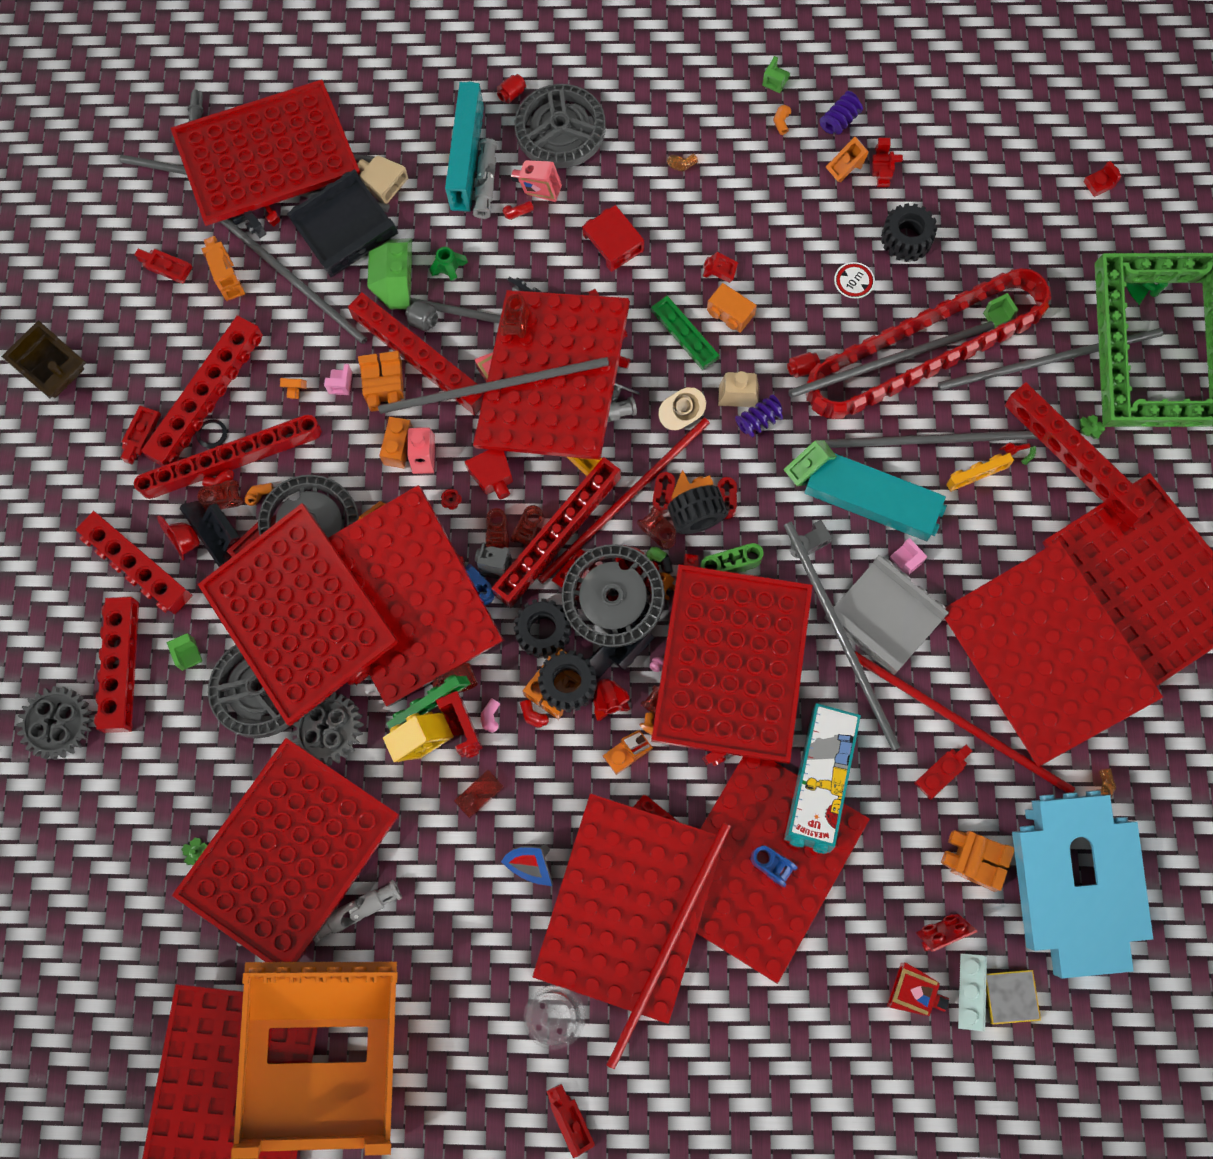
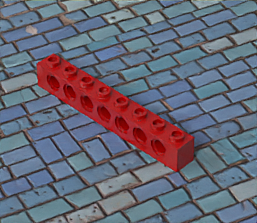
M361 292L348 306L354 320L393 351H398L404 360L444 392L477 385L476 382L364 293ZM484 392L453 399L475 416L481 410Z
M238 315L235 317L141 450L148 459L160 466H165L179 460V455L184 448L189 446L195 432L201 429L203 421L214 410L219 398L226 393L228 385L237 377L242 365L249 360L253 349L261 343L263 334L257 325ZM184 425L182 429L178 430L179 426ZM169 442H172L170 446L166 447Z
M1027 382L1010 394L1005 407L1130 528L1152 509L1154 504Z
M605 457L599 461L491 588L495 597L509 608L514 606L621 479V469Z

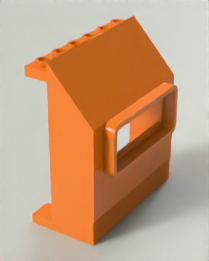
M245 962V973H243L242 981L244 990L234 1145L232 1147L231 1159H258L261 1151L364 1149L365 1156L391 1155L390 1136L397 962ZM368 1027L366 1062L269 1064L267 1062L269 1029Z

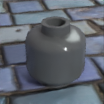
M415 301L406 309L408 324L416 329L428 331L434 328L438 321V313L433 305L422 301Z

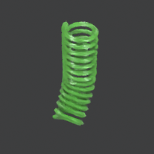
M1036 446L1031 447L1029 454L1021 460L1023 464H1028L1035 457Z

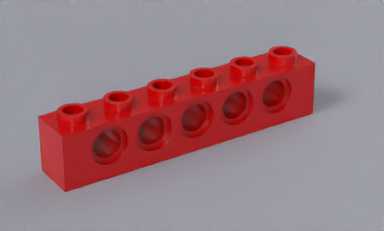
M95 511L75 529L81 534L79 539L88 547L94 545L97 548L94 552L103 560L109 558L112 561L109 565L118 573L123 570L127 574L125 579L133 586L139 584L142 587L140 590L142 594L148 599L154 597L158 601L155 605L166 613L169 610L176 615L193 596ZM105 535V538L99 541L100 537ZM121 547L119 553L114 555L115 550ZM136 561V564L129 568L131 562ZM148 574H152L151 578L145 581V577ZM167 587L166 592L160 595L161 589Z
M133 597L105 598V605L102 606L104 620L103 626L100 629L102 648L99 649L101 666L97 673L99 691L96 693L98 711L95 714L94 723L96 729L104 733L132 732L139 602ZM122 617L121 623L115 626L117 619ZM121 639L120 644L114 647L115 641ZM119 660L118 667L113 669V664ZM118 682L117 688L111 691L112 685ZM116 704V710L110 713L111 706Z

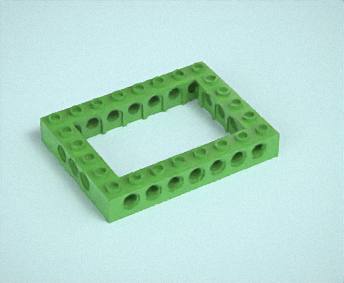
M1103 253L1095 262L1103 427H1213V253ZM1126 283H1202L1210 399L1205 401H1190V399H1184L1183 401H1168V399L1146 401V399H1138L1130 405L1132 386H1129L1131 365H1128L1130 345L1127 344V329L1129 326L1126 323L1125 311L1127 308L1124 292Z

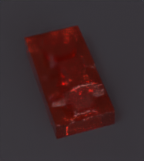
M487 770L458 796L454 802L471 818L504 787Z

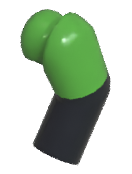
M651 547L650 550H647V558L650 561H658L661 565L662 573L672 574L674 572L670 557L666 552L658 547Z

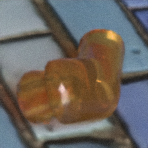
M691 154L687 158L677 155H670L667 158V164L671 168L682 172L698 163L695 154Z
M1111 768L1100 770L1099 773L1103 785L1101 789L1097 790H1101V795H1110V798H1112L1116 790V784Z

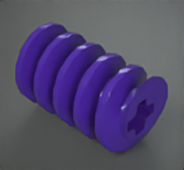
M846 91L840 97V100L820 118L819 122L822 129L826 133L840 135L843 129H846L848 124L852 123L853 119L863 111V106L858 97L853 92Z
M772 394L769 399L765 398L762 403L759 402L755 407H750L748 412L744 411L741 413V416H735V420L740 430L753 438L755 437L754 429L761 433V425L765 429L769 428L767 421L774 425L776 424L775 417L779 420L783 419L782 406L776 396Z

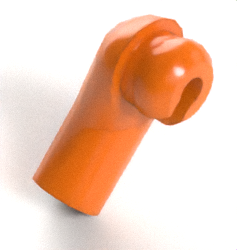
M786 105L778 107L773 118L780 135H784L789 131L785 119L791 114V108Z
M273 483L252 486L245 495V503L249 506L256 505L263 495L269 494L274 489Z

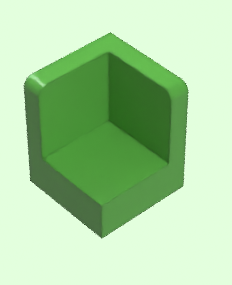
M774 56L764 72L762 86L781 93L790 77V72L777 67L778 57Z
M1006 293L990 301L983 314L988 322L992 321L994 323L995 329L999 325L1013 320L1018 312V308L1009 294Z
M188 633L166 642L174 664L183 671L202 663L203 660L196 641Z

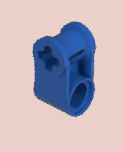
M468 564L465 567L484 604L489 605L495 597L491 584L471 564Z
M767 846L758 847L751 854L752 864L784 888L787 885L786 880L792 871H796L798 868L790 860ZM759 851L767 853L768 861L766 864H761L757 860V853Z

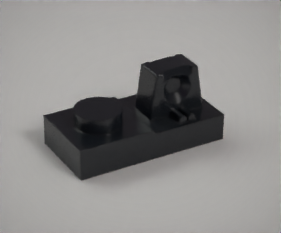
M251 210L231 218L235 225L247 220L245 226L251 234L256 233L259 239L266 235L262 224Z

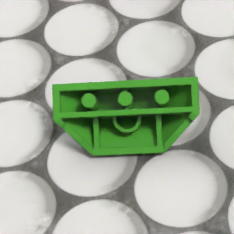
M412 238L391 239L369 251L368 289L385 303L389 309H407L410 305Z

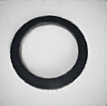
M206 420L203 422L201 429L196 432L197 441L200 445L209 449L220 446L227 438V428L219 420ZM209 423H216L222 428L221 438L212 444L203 442L200 437L202 428Z

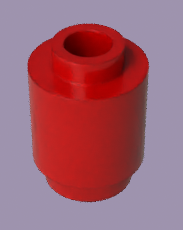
M519 74L511 75L497 86L498 98L502 102L511 103L524 92L526 88L525 80Z
M811 352L792 357L787 364L788 372L795 378L808 375L820 363V359L817 353Z

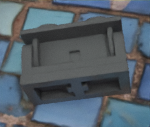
M484 542L481 549H477L475 561L481 575L498 580L513 562L509 548L486 547Z

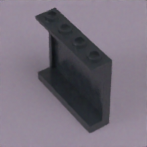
M355 169L351 172H346L340 179L334 183H329L325 189L311 195L308 200L294 206L287 213L298 232L331 278L368 254L369 251L398 234L395 224L385 214Z

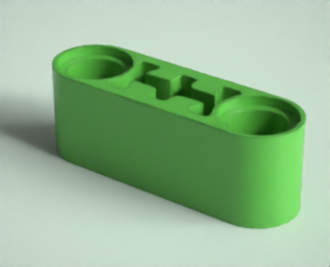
M751 543L713 554L702 560L701 568H705L706 565H713L716 567V570L732 573L754 569L761 564L763 549L760 545ZM750 552L756 553L758 558L755 560L749 559L747 554ZM728 559H731L732 562H735V565H732L731 562H728Z

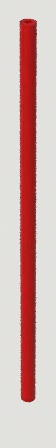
M704 417L538 576V581L544 584L710 424L708 419Z
M855 651L861 666L1066 793L1074 792L1075 787L1043 767H1038L1032 760Z
M724 822L714 839L606 1064L612 1069L616 1068L731 829V826Z

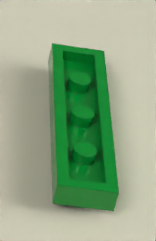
M668 295L651 307V312L702 371L719 359L720 355Z
M454 674L447 677L443 685L428 690V695L424 698H418L412 701L410 707L406 710L403 709L394 713L393 719L386 723L389 730L398 724L407 722L406 718L412 714L419 713V715L430 712L438 706L437 699L455 691L459 692L471 683L467 676H457Z

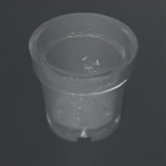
M548 985L537 990L529 998L524 1010V1026L529 1037L537 1045L550 1050L563 1049L573 1044L583 1031L585 1009L581 999L574 991L561 986ZM541 1003L546 1005L544 1009L540 1008ZM562 1006L566 1007V1012L564 1013L560 1010ZM537 1025H541V1026H542V1030H541V1031H538V1030L536 1029V1026H537ZM558 1028L563 1030L562 1034L557 1033Z

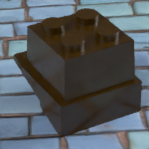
M39 320L1 356L49 399L52 397L56 398L84 370L83 366L86 364L79 355Z

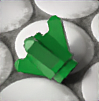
M441 247L437 250L435 260L429 271L432 276L442 273L448 275L450 280L454 281L458 278L456 275L458 266H464L468 263L465 255L453 252L449 247Z

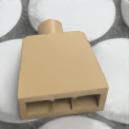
M375 156L370 163L361 159L357 164L361 172L360 179L370 193L384 204H387L408 180L404 166L381 156Z
M743 371L725 373L719 384L718 406L755 407L759 403L757 374Z

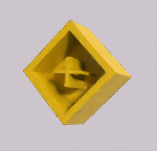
M427 712L423 715L415 713L406 718L407 722L392 727L390 733L384 736L383 740L393 762L422 758L454 736L443 713L433 714L432 712Z

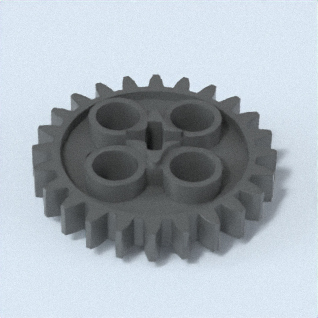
M53 686L52 691L44 688L43 695L36 692L35 700L28 698L29 707L22 706V709L26 711L25 714L18 715L19 718L23 719V722L16 724V726L23 729L17 735L24 737L20 743L27 745L25 749L30 752L33 751L32 755L37 757L41 755V758L48 759L50 756L51 759L57 760L58 755L66 758V751L74 754V746L82 748V744L79 741L81 739L88 740L84 733L92 731V729L87 727V724L93 722L92 719L87 718L92 711L85 709L89 703L82 701L84 698L82 695H76L77 692L72 689L69 691L65 687L59 689ZM50 706V711L45 714V709ZM72 709L71 716L66 719V713ZM43 727L44 732L38 737V731ZM65 731V737L60 741L59 736Z
M334 692L300 718L299 722L293 724V726L297 727V730L291 732V734L297 738L292 742L328 766L332 765V761L339 764L340 756L347 759V751H355L352 747L353 743L360 744L356 737L363 735L358 730V728L364 726L362 722L358 721L363 716L357 712L359 707L354 705L352 700ZM343 715L342 720L338 723V719ZM338 737L337 742L333 745V741Z

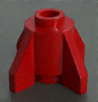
M603 679L597 682L593 700L597 721H601L607 714L630 710L627 702L630 698L627 691L615 681Z

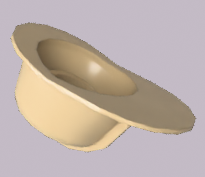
M687 387L679 390L661 403L658 414L660 422L669 430L684 428L703 415L706 409L705 397L696 388Z

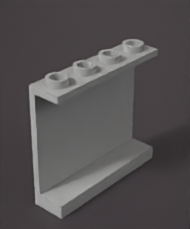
M878 555L873 564L833 608L848 639L885 670L895 675L949 612L946 611V607L941 602L934 601L929 597L928 592L923 587L913 584L906 573L896 570L889 559ZM825 615L824 618L830 623L827 615Z

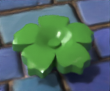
M1094 415L1088 416L1087 419L1082 417L1079 420L1082 434L1087 437L1091 436L1093 439H1098L1102 434L1101 432L1105 430V427H1103L1101 422H1097L1098 417Z
M195 837L190 841V845H183L181 850L183 855L187 856L184 860L186 865H194L208 846L206 843H202L201 838Z

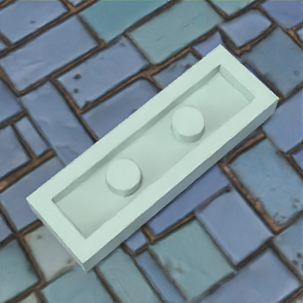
M961 954L958 1029L985 1031L987 956Z

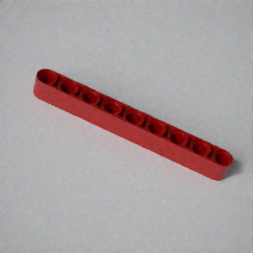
M303 415L142 473L135 478L134 487L143 497L153 499L203 481L204 476L214 477L224 471V469L229 468L233 470L316 440L321 435V427L315 417ZM314 425L312 429L306 430L308 426ZM294 432L291 437L286 438L288 433ZM273 439L271 444L265 445L267 441ZM253 447L251 451L245 452L247 448ZM232 454L231 458L225 460L227 455ZM212 461L210 466L205 467L206 463ZM191 469L188 474H185L186 470ZM168 476H171L167 482H164ZM150 483V486L144 489L145 485Z

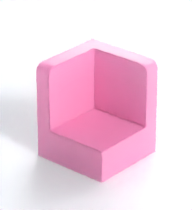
M344 364L343 370H331L330 378H325L324 386L328 394L350 395L353 372L349 364Z
M910 538L890 556V559L908 576L922 565L927 558L924 552Z

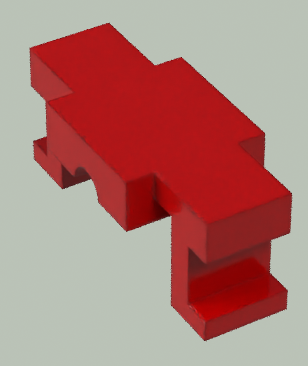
M878 138V144L875 148L876 155L872 156V177H877V187H889L890 179H892L895 171V162L903 161V155H894V152L889 153L891 146L890 138Z

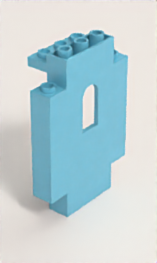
M1101 790L1086 791V796L1079 797L1078 793H1063V798L1057 799L1054 798V795L1039 796L1040 800L1032 801L1033 809H1025L1026 819L1034 820L1035 826H1020V831L1012 832L1026 948L1034 951L1050 949L1053 975L1060 978L1134 972L1130 942L1153 939L1138 822L1128 821V817L1113 818L1110 795H1101ZM1078 837L1086 838L1091 844L1096 878L1095 885L1074 886L1070 845Z

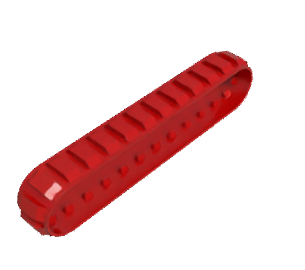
M1022 268L1011 269L1006 274L1001 273L993 277L989 282L984 281L974 286L971 291L966 290L955 295V298L952 300L947 299L937 304L934 309L929 308L920 312L915 318L910 317L900 322L899 326H891L883 330L878 336L873 335L863 340L859 345L854 344L844 349V352L841 354L836 353L827 357L825 362L822 364L818 363L811 370L807 383L825 378V376L831 373H835L870 354L872 355L1005 289L1020 288L1027 291L1034 298L1036 305L1030 309V312L1024 315L1021 314L1016 319L1005 324L1003 323L973 340L966 341L932 360L929 359L895 378L892 377L887 382L876 387L874 386L868 391L850 398V400L843 402L830 401L820 394L819 388L806 393V401L811 403L812 410L821 417L843 419L848 414L854 415L864 410L867 405L873 406L883 401L885 396L891 397L901 392L905 386L909 388L920 383L922 378L928 379L938 374L942 368L946 370L956 365L959 360L964 361L975 356L977 351L983 352L993 347L995 342L1001 343L1011 338L1014 333L1020 334L1028 330L1032 324H1037L1049 308L1048 303L1052 298L1050 286L1047 285L1046 280L1039 273L1031 269Z

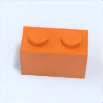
M722 283L708 300L707 311L713 318H719L730 329L741 333L755 316L757 305Z
M389 417L379 454L383 465L405 469L408 457V429L413 428L410 420Z

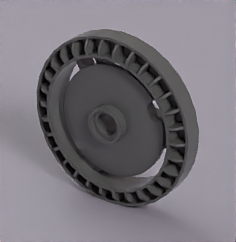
M570 84L548 85L532 92L520 104L515 117L517 142L525 155L532 161L554 162L555 167L561 169L579 165L590 159L601 147L606 132L605 115L599 101L585 89ZM565 101L574 102V104L568 105L565 104ZM582 107L591 114L595 125L590 124L589 117ZM535 110H537V111L534 113V115H533V117H532V120H531V125H530L531 132H530L529 134H527V132H526L527 122H528L530 116L533 114V112H534Z
M300 475L283 481L267 495L259 512L258 530L259 535L271 527V519L280 503L298 491L300 492V497L297 500H290L288 498L281 505L276 516V523L303 503L327 537L339 532L342 529L340 510L332 499L322 493H318V490L329 493L342 504L347 514V526L356 522L359 519V514L349 492L334 480L318 475Z
M603 545L585 552L570 567L562 586L563 610L570 625L579 635L599 646L623 647L641 640L655 627L664 607V584L655 565L638 550L624 545ZM608 558H621L634 563L628 570H622L619 567V562L603 563L593 568L585 578H581L584 572L593 564ZM638 567L644 571L642 575H639L636 571ZM648 577L652 589L650 608L644 619L631 629L630 624L639 618L646 605L647 591L644 580ZM578 582L582 583L580 591L576 590ZM613 590L618 591L619 596L617 600L609 601V592ZM575 595L579 596L580 605L586 617L599 627L612 629L613 634L597 632L583 622L576 608ZM626 627L627 632L618 633V629Z
M236 645L232 646L217 661L208 683L209 704L217 720L228 730L246 738H266L279 734L290 726L285 723L264 688L262 687L261 690L256 691L257 686L261 683L247 661L244 660L233 670L244 657ZM233 670V672H232V674H231V676H230V678H229V680H228V683H226L227 678H228L230 672ZM224 691H227V697H224ZM226 704H230L237 714L248 720L262 721V717L267 713L273 718L263 723H243L232 717Z

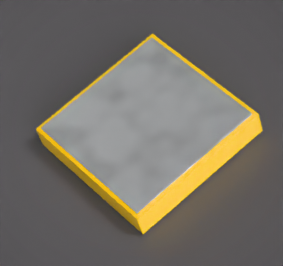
M1033 970L986 974V997L990 1024L1041 1020Z

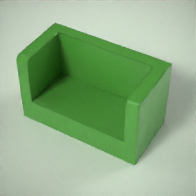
M815 440L783 470L796 486H805L808 484L807 479L828 460H834L837 456L825 441Z

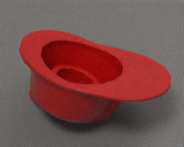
M158 515L157 519L162 530L184 561L183 555L200 544L197 534L186 523L168 525Z

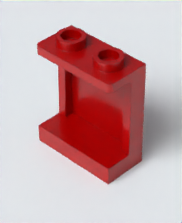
M616 205L605 209L599 216L589 219L582 226L583 237L591 240L606 259V266L611 272L644 251V239Z
M455 691L437 699V705L443 714L456 712L467 738L466 742L455 746L456 751L461 757L466 756V758L478 755L479 750L483 749L459 693Z

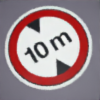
M850 262L842 265L837 270L834 282L838 291L844 296L862 298L872 291L875 278L873 272L866 265Z

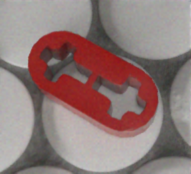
M669 472L660 473L655 482L653 508L660 514L669 512L667 506L672 501L675 488V478ZM664 479H668V483H671L667 484L666 490H662L663 483L661 482H663ZM661 495L665 496V503H668L664 504V507H659L658 502L661 501Z
M724 477L720 479L717 487H719L724 502L729 501L728 506L732 508L724 519H731L735 515L737 508V484L734 479ZM725 484H729L731 488L729 495H725V489L723 488Z

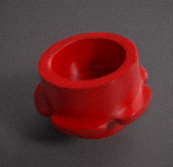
M447 489L441 495V505L450 510L456 509L462 501L461 495L454 489Z

